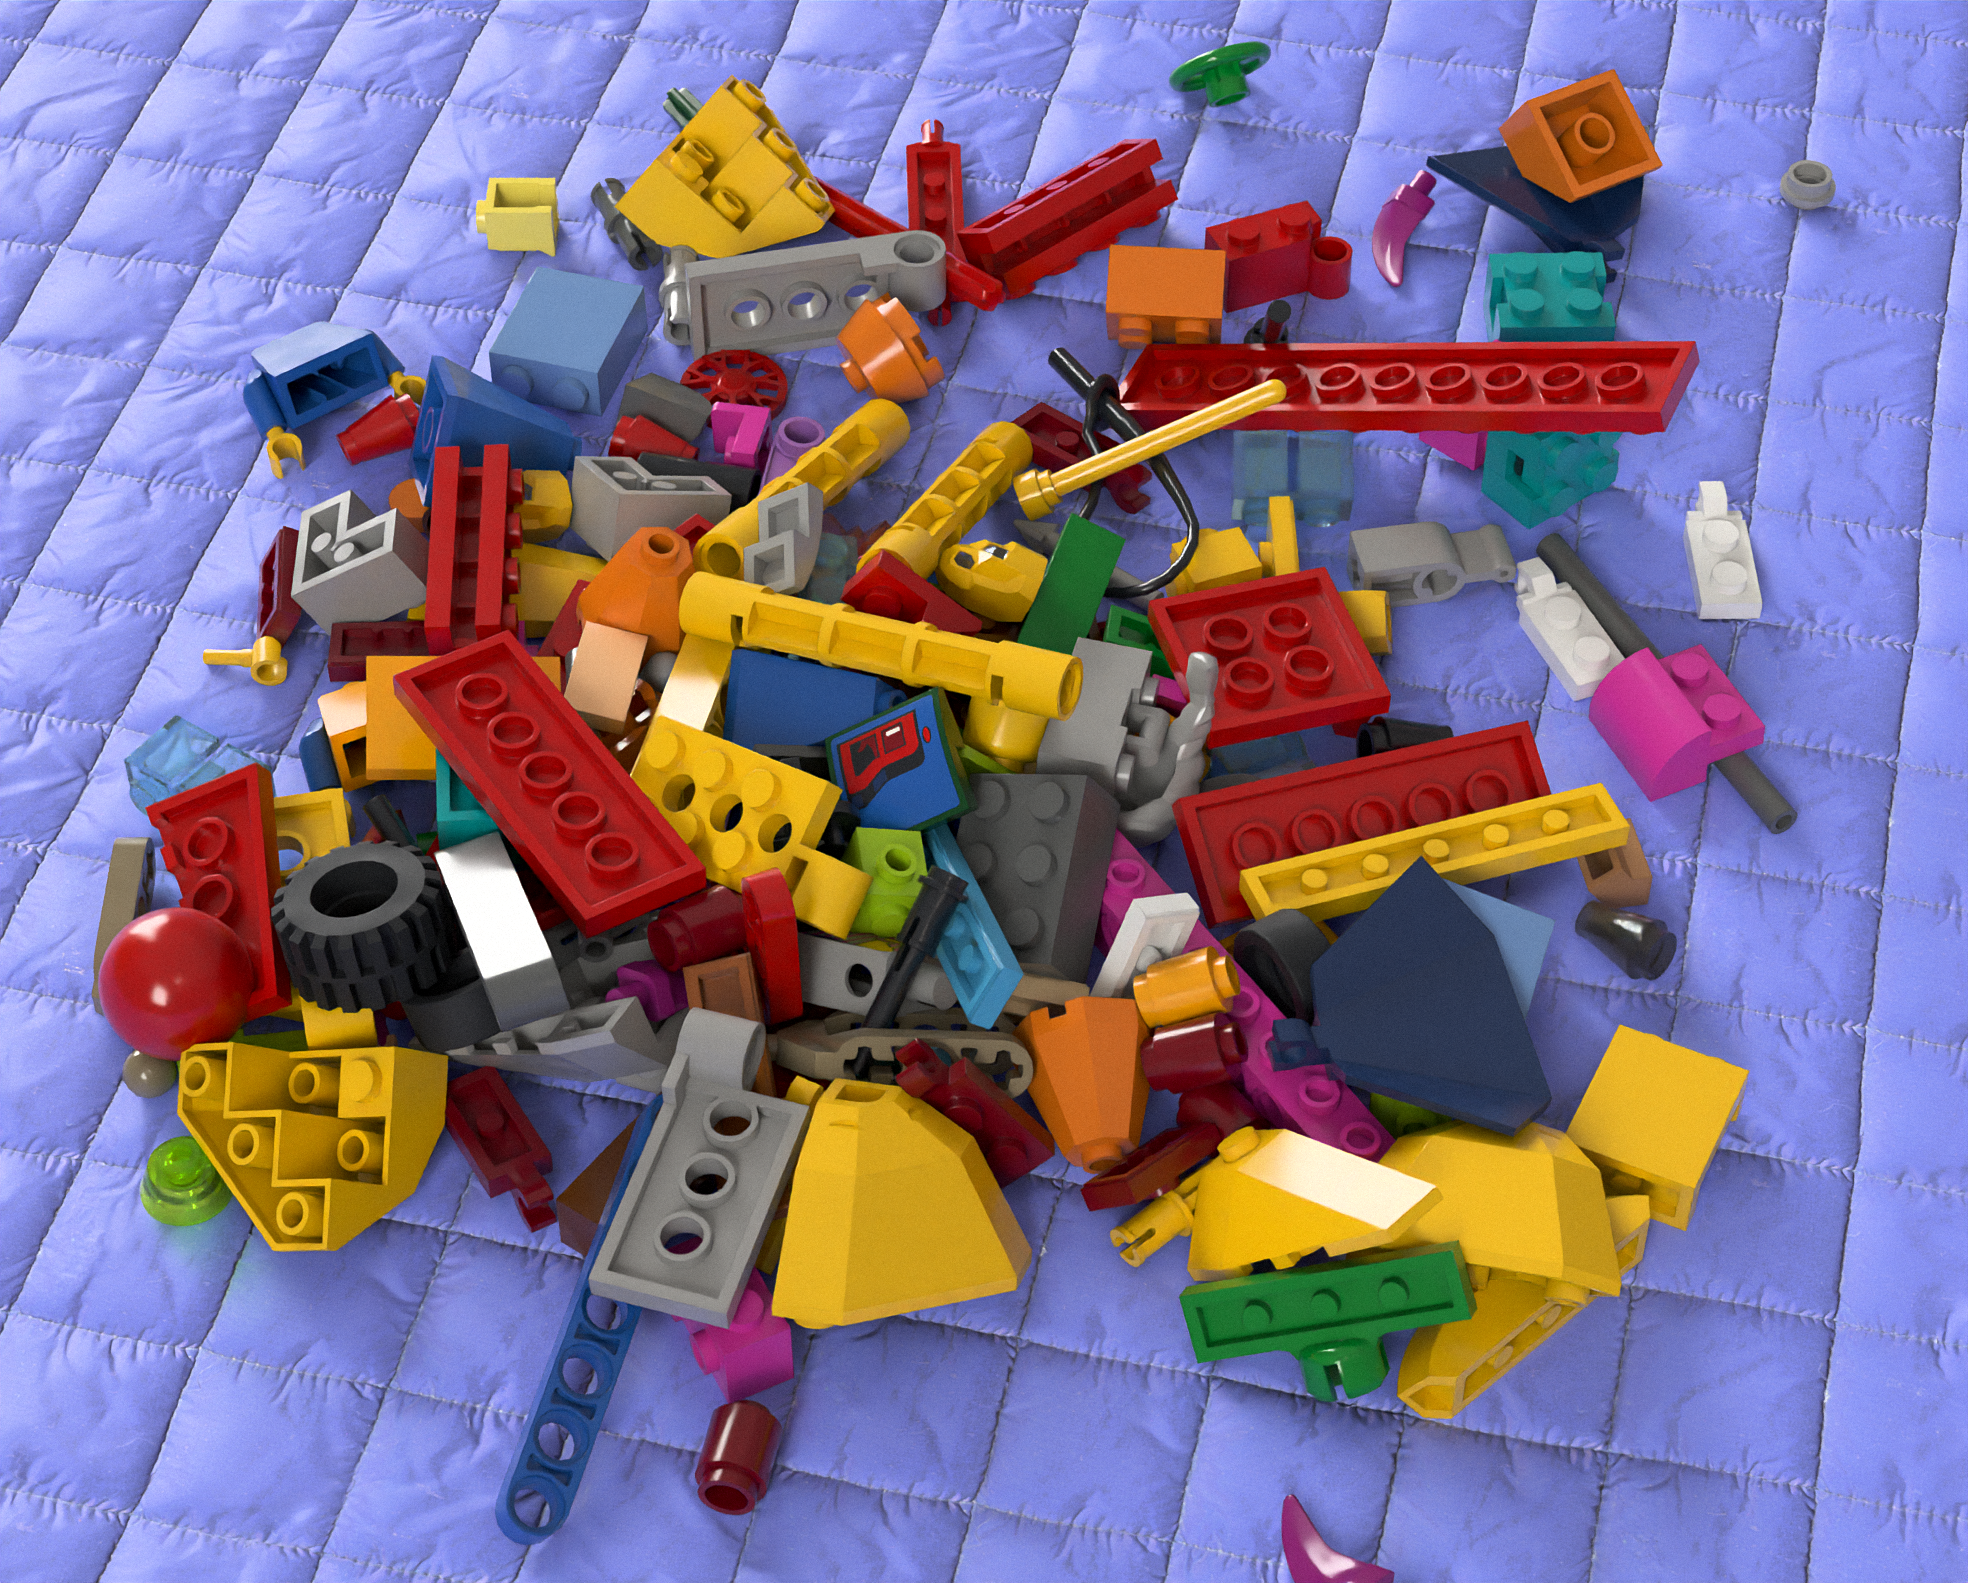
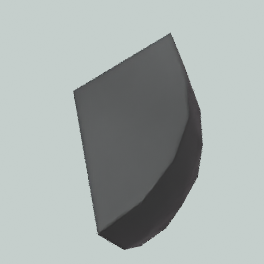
M649 373L625 385L616 426L624 415L634 419L638 415H642L690 443L707 427L711 419L712 405L700 393L667 378Z

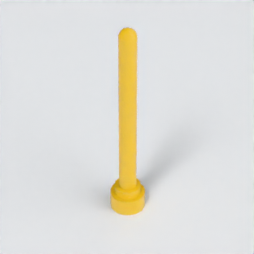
M1272 379L1056 473H1052L1049 469L1039 472L1035 468L1013 478V485L1020 505L1030 521H1035L1055 511L1054 505L1063 502L1062 496L1281 402L1287 393L1286 386L1282 381Z

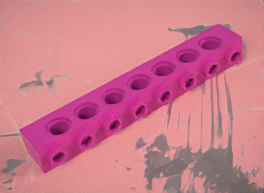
M1117 828L1094 939V945L1105 958H1107L1133 899L1175 894ZM1197 919L1181 955L1207 946H1213L1220 957L1230 956L1240 980V994L1233 996L1232 1011L1224 1014L1230 1023L1238 1022L1242 1027L1248 1045V1060L1241 1063L1240 1076L1229 1081L1269 1121L1270 1130L1286 1129L1378 1163L1396 1140L1342 1080L1329 1081L1324 1064L1273 1072L1267 1053L1268 1042L1275 1040L1272 1032L1273 1021L1287 1018Z

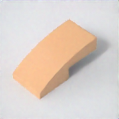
M586 621L564 697L589 727L622 735L647 646L648 636Z

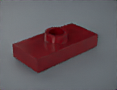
M283 526L282 529L278 530L259 565L256 641L265 636L273 637L280 643L282 649L300 619L303 609L291 597L299 530Z
M424 621L332 623L327 665L330 682L366 681V656H429Z
M1209 1121L1165 1129L1084 1183V1187L1080 1191L1089 1212L1137 1204L1143 1199L1157 1198L1178 1188L1182 1184L1179 1175L1214 1152L1222 1142L1215 1122L1209 1123Z

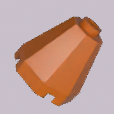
M641 527L621 547L579 596L576 615L578 625L581 623L582 630H584L586 621L648 636L639 673H641L650 657L658 652L669 651L678 655L687 634L683 632L680 626L679 605L687 581L696 573L688 540L668 527Z
M1081 996L1065 1001V1015L1050 1019L1048 1007L1029 1012L1011 1034L1023 1042L1032 1059L1034 1072L1031 1083L1026 1089L1063 1156L1073 1166L1083 1167V1170L1087 1173L1099 1174L1139 1147L1150 1084L1145 1076L1141 1062L1140 1046L1145 1038L1154 1036L1156 1029L1155 1027L1149 1028L1146 1025L1135 999ZM1013 1063L1015 1069H1018L1019 1064Z

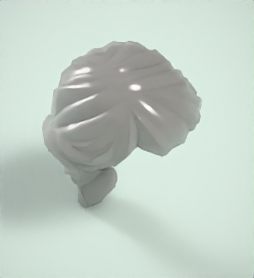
M1205 652L1191 653L1188 658L1186 680L1190 692V703L1168 727L1157 764L1152 767L1135 765L1129 793L1116 792L1114 799L1121 804L1116 828L1134 848L1146 847L1165 839L1177 825L1171 805L1179 798L1199 793V780L1206 766L1201 749L1212 727L1211 719L1215 716L1214 691L1219 672L1217 658Z

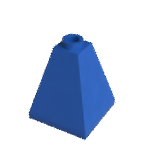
M432 355L408 462L424 507H432L435 447L460 446L463 467H483L484 445L509 444L512 469L522 468L523 472L526 470L560 471L565 478L567 471L573 472L575 456H581L582 439L581 437L573 436L567 422L445 357Z
M746 649L733 650L723 739L751 751L755 744L825 746V738L905 702L908 698L903 691L896 690L877 677Z

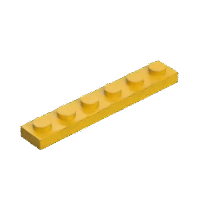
M1601 782L1241 870L1239 890L1256 921L1280 909H1296L1309 917L1314 923L1368 909L1420 856L1427 861L1441 878L1460 885H1466L1627 845L1630 825Z

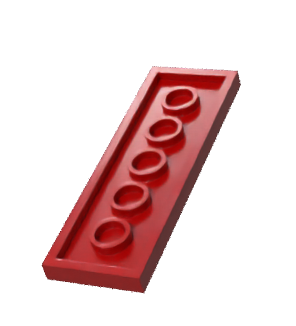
M509 630L393 675L394 695L586 939L706 887V867Z
M1527 720L1186 796L1176 800L1171 807L1208 929L1255 919L1239 890L1241 870L1552 795Z

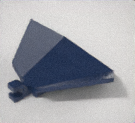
M1647 125L1644 128L1649 136L1650 125ZM1507 146L1428 156L1426 162L1428 169L1530 228L1553 253H1569L1572 251L1585 253L1602 252L1607 275L1606 283L1615 281L1617 271L1611 269L1606 262L1623 258L1625 249L1614 239L1638 221L1644 175L1569 203L1524 178Z
M1422 856L1312 964L1310 970L1314 1007L1312 1027L1302 1019L1289 1018L1273 1021L1272 1032L1275 1040L1269 1041L1267 1046V1053L1273 1072L1324 1064L1329 1081L1342 1080L1344 1084L1512 1137L1541 1116L1552 1100V1095L1494 934Z

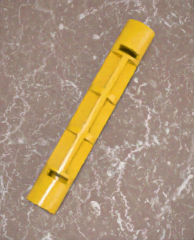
M882 398L870 400L838 425L833 430L831 436L821 445L811 448L799 457L793 468L783 476L776 477L766 484L754 500L745 507H740L698 540L693 549V562L696 572L701 571L744 581L743 548L759 542L758 502L808 482L823 491V511L829 506H834L848 495L852 486L861 478L877 471L905 447L910 438L911 427L908 417L902 408L894 402Z
M1006 421L994 422L984 428L967 448L962 451L960 456L937 477L924 494L914 501L903 516L861 557L856 566V573L884 549L923 579L927 580L936 569L943 551L954 544H959L970 529L985 516L988 509L1013 485V478L1023 474L1032 461L1033 447L1026 432L1016 424Z
M701 571L696 572L687 581L680 600V626L683 632L690 635L754 650L763 647L819 660L822 665L836 669L845 666L903 680L904 684L917 688L925 685L943 687L944 690L986 699L987 703L1063 722L1068 720L1075 711L1082 690L1083 664L1081 659L1076 656L1006 640L999 643L938 630L937 626L922 621L911 624L855 611L854 607L847 604L836 603L827 605L774 593V590L770 587Z

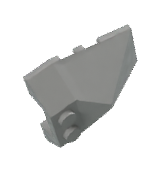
M661 910L650 913V920L643 925H638L633 933L613 939V953L607 960L594 963L580 957L557 969L567 996L569 1010L504 1033L499 1032L486 1040L464 1048L450 1051H429L420 1045L416 1035L408 1043L409 1048L446 1055L450 1062L483 1067L491 1066L496 1069L585 1083L639 1074L640 1078L643 1079L664 1074L668 1071L676 1052L679 1034L683 1022L690 1011L689 1007L675 1012L674 1015L654 1022L647 1019L637 996L605 1003L606 994L610 990L619 987L618 967L633 961L656 960L648 943L647 928L650 922L657 919Z

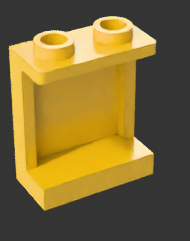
M1619 1024L1565 1134L1600 1170L1605 1197L1627 1194L1649 1195L1651 1219L1686 1231L1696 1210L1703 1179L1730 1121H1736L1741 1111L1749 1070L1729 1064L1718 1057L1707 1056L1665 1041L1656 1035L1643 1033Z

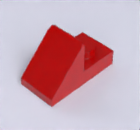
M884 549L845 583L840 600L854 607L855 611L911 624L919 621L931 623L937 626L938 630L968 637L976 635L981 630L983 623Z

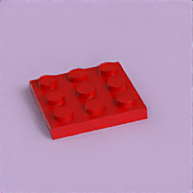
M1326 567L1149 601L1147 619L1187 704L1190 703V692L1186 680L1189 656L1194 652H1205L1217 658L1219 672L1214 691L1215 716L1211 719L1212 727L1205 741L1208 749L1389 713L1391 693Z

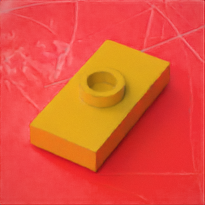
M1269 496L1266 542L1258 543V559L1262 564V578L1300 571L1294 506L1290 496Z

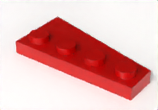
M255 762L145 807L151 825L159 830L164 847L160 851L167 871L175 875L183 897L178 900L180 907L204 911L223 921L240 937L250 955L254 969L255 989L254 992H251L247 1005L248 1013L244 1023L291 1006L290 974L271 917V908L275 906L273 898L277 889L282 888L271 772Z

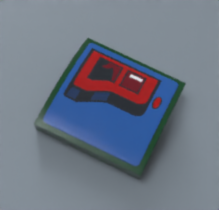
M937 686L825 738L831 782L843 789L839 800L849 801L859 808L861 828L920 831L922 835L979 809L958 751L966 747L943 687ZM853 834L847 837L848 842H850Z

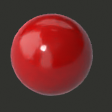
M184 907L154 910L126 925L107 948L98 977V993L101 1007L114 1032L127 1045L138 1052L153 1058L169 1061H180L181 1053L191 1048L194 1044L228 1042L243 1025L248 1013L247 1005L251 992H254L255 989L252 961L240 937L217 917L204 911Z

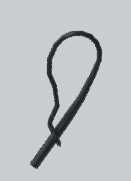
M1056 348L1050 353L1048 364L1086 402L1082 437L1092 457L1103 452L1093 433L1094 431L1102 432L1111 427L1125 442L1147 433L1137 420L1120 404V390L1113 376L1102 374L1094 378L1065 348ZM1164 453L1144 461L1151 467L1187 525V543L1180 557L1164 573L1143 584L1124 588L1107 586L1103 595L1105 598L1126 600L1145 596L1170 584L1189 565L1199 545L1200 525L1195 511ZM1104 478L1091 483L1088 499L1079 514L1080 517L1088 521L1097 507Z

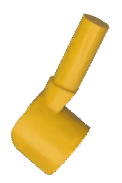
M269 636L255 641L253 649H206L203 653V662L206 665L251 667L252 678L259 684L266 686L281 684L286 679L288 661L281 657L282 647L275 638Z

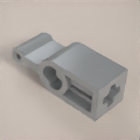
M1426 521L1350 531L1346 571L1353 591H1387L1390 597L1391 608L1449 599L1460 591L1464 583L1494 580L1499 583L1510 581L1515 578L1516 564L1501 526L1489 524L1481 527L1479 530L1450 534L1445 525Z

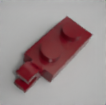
M1043 402L1038 403L1010 422L1022 428L1030 438L1033 447L1031 462L1046 470L1049 469L1052 473L1092 457L1082 437L1083 423ZM1098 431L1093 432L1103 452L1120 445V443ZM1135 464L1104 477L1102 488L1108 489L1114 502L1123 511L1136 514L1150 504L1151 498L1142 494L1137 489L1152 479V473L1143 465ZM1091 484L1081 487V489L1089 492Z
M916 1038L896 1052V1058L907 1067V1069L896 1075V1081L908 1095L913 1098H920L974 1136L1000 1189L1005 1188L1055 1156L1053 1136L966 1057L948 1067L931 1047L919 1038Z
M484 1066L447 1082L444 1126L489 1197L494 1198L510 1191L519 1214L531 1233L556 1223V1215L548 1204L549 1201L554 1199V1195L543 1177L553 1172L551 1153L496 1068Z

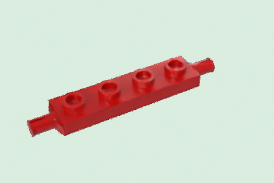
M928 119L921 125L922 142L906 145L908 229L911 231H927L939 236L944 241L948 252L966 261L956 234L964 229L960 144L944 141V126L937 119H934V133H931L930 119ZM946 289L945 300L938 307L928 310V321L932 325L938 326V311H941L942 326L949 324L952 320L951 302L967 301Z

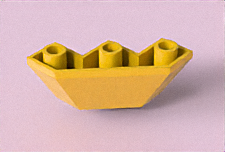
M732 74L614 206L650 239L654 240L656 244L667 247L684 245L694 249L697 254L717 259L732 257L818 232L835 211L828 195L820 187L798 152L796 144L788 136L775 113L765 104L767 99L763 92L752 82L746 79L739 81Z
M236 1042L194 1044L191 1048L181 1053L177 1114L273 1251H337L415 1192L445 1125L444 1111L446 1110L448 1056L396 1046L288 1052Z
M835 1078L817 1102L796 1166L772 1301V1316L794 1319L796 1324L805 1328L825 1329L834 1325L845 1326L1017 1290L1031 1264L1032 1249L974 1136L920 1098L911 1097L899 1086Z
M1459 1119L1399 1137L1377 1164L1437 1186L1444 1199L1394 1242L1346 1253L1345 1259L1459 1240L1472 1289L1485 1290L1488 1279H1519L1545 1287L1544 1299L1573 1307H1587L1589 1297H1619L1622 1283L1600 1170L1563 1131L1535 1122L1530 1123L1514 1137Z

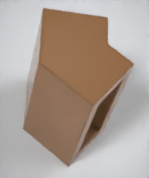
M1631 818L1626 819L1630 825L1627 845L1577 857L1588 891L1608 909L1648 904L1653 877Z

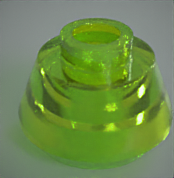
M192 1136L175 1137L160 1144L150 1155L140 1183V1198L144 1209L157 1221L172 1226H194L204 1223L219 1214L228 1205L233 1196L227 1184Z

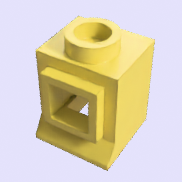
M489 178L486 200H477L476 204L477 233L487 235L488 250H539L550 256L556 255L560 224L556 178Z

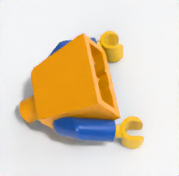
M366 681L350 682L337 691L322 695L317 700L322 717L310 723L299 744V756L309 791L316 792L343 788V791L347 793L381 781L366 780ZM345 799L349 832L351 838H353L356 834V823L352 808Z

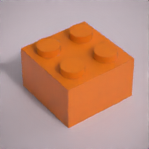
M1110 245L1105 312L1108 339L1118 340V346L1127 349H1144L1147 344H1152V342L1221 344L1226 251Z

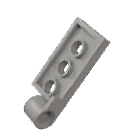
M914 230L685 263L690 345L693 361L695 362L703 355L721 351V349H746L767 356L837 345L835 337L863 301L868 299L872 302L886 292L889 293L892 299L896 297L907 311L922 312L934 309L946 297L945 243L939 236L931 232ZM854 286H872L867 293L861 296L850 297L845 295ZM806 292L815 294L811 301L806 304L794 305L789 303L798 294ZM742 302H759L756 308L750 312L737 313L733 311Z
M693 1007L687 1014L679 1034L676 1052L661 1085L663 1105L588 1278L591 1294L729 1329L811 1123L810 1106L751 1092L764 1053L766 1032L763 1023L698 1007ZM730 1116L742 1117L751 1123L747 1130L735 1136H723L716 1133L713 1129L720 1120ZM704 1174H716L727 1180L721 1190L710 1195L697 1194L689 1189L691 1182ZM679 1233H693L703 1240L695 1251L688 1254H673L664 1248L666 1242Z

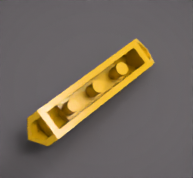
M1627 1194L1605 1197L1621 1277L1643 1258L1650 1223L1649 1195ZM1488 1279L1485 1290L1472 1289L1478 1308L1472 1319L1419 1327L1416 1330L1401 1361L1397 1382V1397L1423 1418L1452 1419L1585 1307H1573L1544 1299L1545 1287L1519 1279ZM1589 1297L1588 1304L1597 1297Z

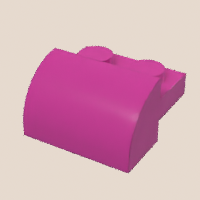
M1702 644L1657 660L1648 647L1630 655L1615 666L1601 681L1594 692L1589 707V720L1650 802L1705 782L1708 764L1763 744L1765 725Z

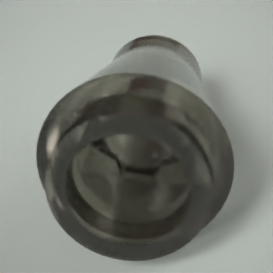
M1596 900L1588 902L1576 919V934L1588 940L1631 979L1636 980L1643 977L1652 981L1659 978L1667 970L1675 955L1677 947L1676 936L1668 931L1667 925L1663 920L1609 907Z

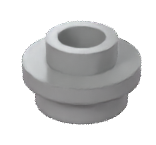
M1802 160L1793 163L1789 167L1788 172L1781 178L1779 189L1782 197L1796 208L1813 210L1825 206L1833 200L1836 184L1832 179L1831 170L1826 165L1813 160Z

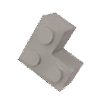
M575 456L570 493L573 507L569 527L586 542L588 547L596 550L609 562L641 527H668L674 530L696 513L716 526L729 515L732 495L709 476H653L631 457Z
M350 489L301 513L291 597L330 637L332 623L380 622L406 609L419 607L426 602L429 542L397 508L377 517Z

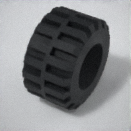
M373 841L358 842L355 846L344 848L343 845L331 849L330 853L322 857L315 856L305 862V867L302 870L293 871L284 880L286 886L277 889L273 898L275 906L271 908V917L295 989H298L300 996L307 1002L316 1001L318 1008L331 1011L336 1008H342L343 1013H358L361 1009L371 1008L372 1011L385 1009L387 1008L386 1005L397 1001L403 1003L414 997V990L428 989L436 983V974L446 972L452 964L451 955L457 953V933L440 872L430 856H423L422 850L412 845L401 848L400 842L385 841L381 844H374Z

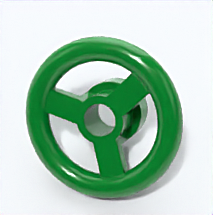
M1249 41L1206 52L1178 66L1170 74L1169 85L1172 89L1179 92H1192L1207 88L1205 90L1210 107L1213 108L1233 104L1251 94L1245 76L1258 70L1268 62L1271 57V49L1266 43Z

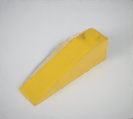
M1248 1126L1225 1138L1217 1148L1220 1155L1200 1171L1187 1270L1194 1281H1221L1248 1276L1254 1270L1250 1263L1269 1258L1275 1268L1280 1270L1295 1266L1302 1256L1311 1254L1324 1247L1329 1257L1394 1242L1444 1197L1435 1185L1286 1129L1255 1130L1254 1127Z

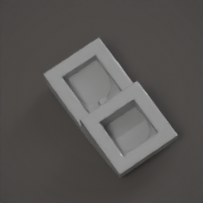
M807 482L758 502L759 542L743 548L745 582L772 588L774 593L788 596L804 589L814 568L820 545L823 520V491Z

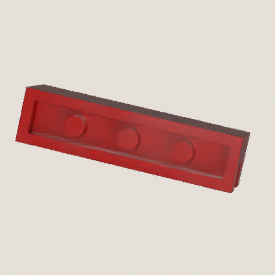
M1156 138L1124 139L960 230L956 234L967 262L1000 280L1003 284L1002 291L1006 292L1005 300H1013L1035 290L1036 285L1034 281L1045 275L1054 276L1073 269L1078 265L1077 257L1085 252H1096L1109 248L1110 245H1115L1120 241L1118 234L1127 228H1139L1157 221L1161 217L1159 210L1177 201L1178 197L1171 179H1155L1150 166L1163 159Z
M509 444L484 445L483 467H463L460 446L435 447L424 621L429 656H443L507 630L519 640L517 603H510V595L521 594L519 557H512V550L523 548L522 516L520 512L514 513V505L525 504V482L523 469H512Z

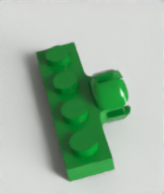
M1459 1240L1186 1286L1179 1295L1197 1363L1277 1350L1290 1352L1299 1363L1306 1391L1318 1401L1324 1402L1338 1401L1335 1387L1343 1384L1348 1399L1368 1394L1381 1386L1390 1370L1382 1340L1384 1334L1472 1319L1478 1309Z

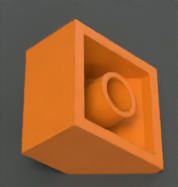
M1615 69L1525 101L1498 128L1521 175L1569 203L1651 173L1663 166Z

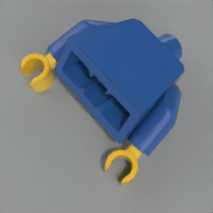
M320 321L281 338L274 339L251 352V359L255 369L250 371L243 388V401L261 438L264 440L269 439L266 448L273 475L283 479L280 460L288 457L298 460L302 471L306 467L301 440L296 435L285 433L288 427L295 429L389 385L394 389V398L407 393L412 401L421 407L426 381L414 375L404 376L405 367L374 331Z

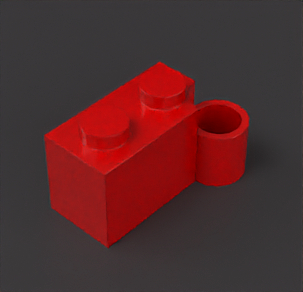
M1306 200L1206 227L1204 249L1226 251L1223 309L1226 313L1306 291L1317 298L1327 300L1338 299L1344 296L1350 287L1353 254L1351 245L1338 237H1321L1322 219Z

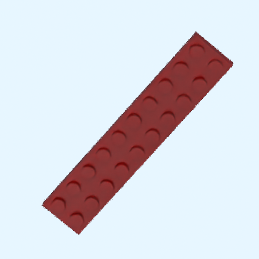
M1696 341L1147 344L1119 386L1120 404L1137 420L1146 432L1158 429L1264 382L1277 379L1285 384L1287 390L1286 396L1281 402L1216 430H1240L1247 433L1259 430H1293L1298 433H1307L1314 430H1347L1351 433H1363L1372 430L1403 431L1410 434L1423 431H1458L1463 434H1473L1480 431H1515L1519 434H1532L1539 431L1573 432L1580 435L1594 432H1631L1636 435H1647L1666 431L1700 360Z

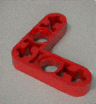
M774 867L741 879L742 894L740 895L743 901L746 947L730 954L735 956L750 952L756 965L765 1024L768 1026L803 1015L795 908L784 876L778 868ZM706 879V887L703 890L719 884Z

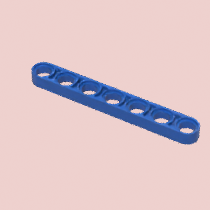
M662 1094L655 1097L643 1109L636 1121L496 1500L495 1516L497 1525L507 1538L518 1544L529 1546L543 1542L558 1531L568 1518L643 1309L640 1306L614 1300L621 1314L619 1326L616 1329L610 1330L599 1328L591 1321L586 1309L589 1297L594 1295L591 1294L588 1278L654 1126L656 1113L660 1111L663 1105ZM579 1358L592 1365L598 1379L597 1388L594 1393L580 1394L569 1388L563 1376L566 1360ZM544 1424H559L569 1431L574 1442L573 1454L569 1459H552L545 1454L539 1442L540 1429ZM520 1490H535L545 1497L550 1508L549 1520L545 1526L537 1528L528 1526L519 1519L515 1511L514 1502Z

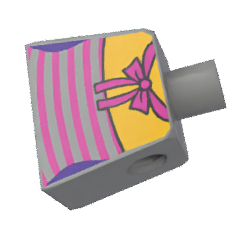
M822 930L797 932L802 1001L866 1016L901 943L895 940V937H880L874 933L849 932L846 940H842ZM937 954L934 958L925 956L896 1017L933 1008L946 1010L957 1001L958 998ZM855 964H862L869 969L871 974H863L850 969Z

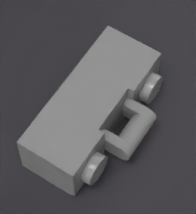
M1078 637L1072 656L1080 658L1083 664L1084 677L1080 698L1075 711L1068 720L1063 722L1049 719L1038 750L1036 774L1088 775L1110 796L1115 798L1116 792L1129 793L1135 765L1152 767L1157 764L1170 724V716L1165 710L1156 708L1160 679L1150 677L1153 651Z

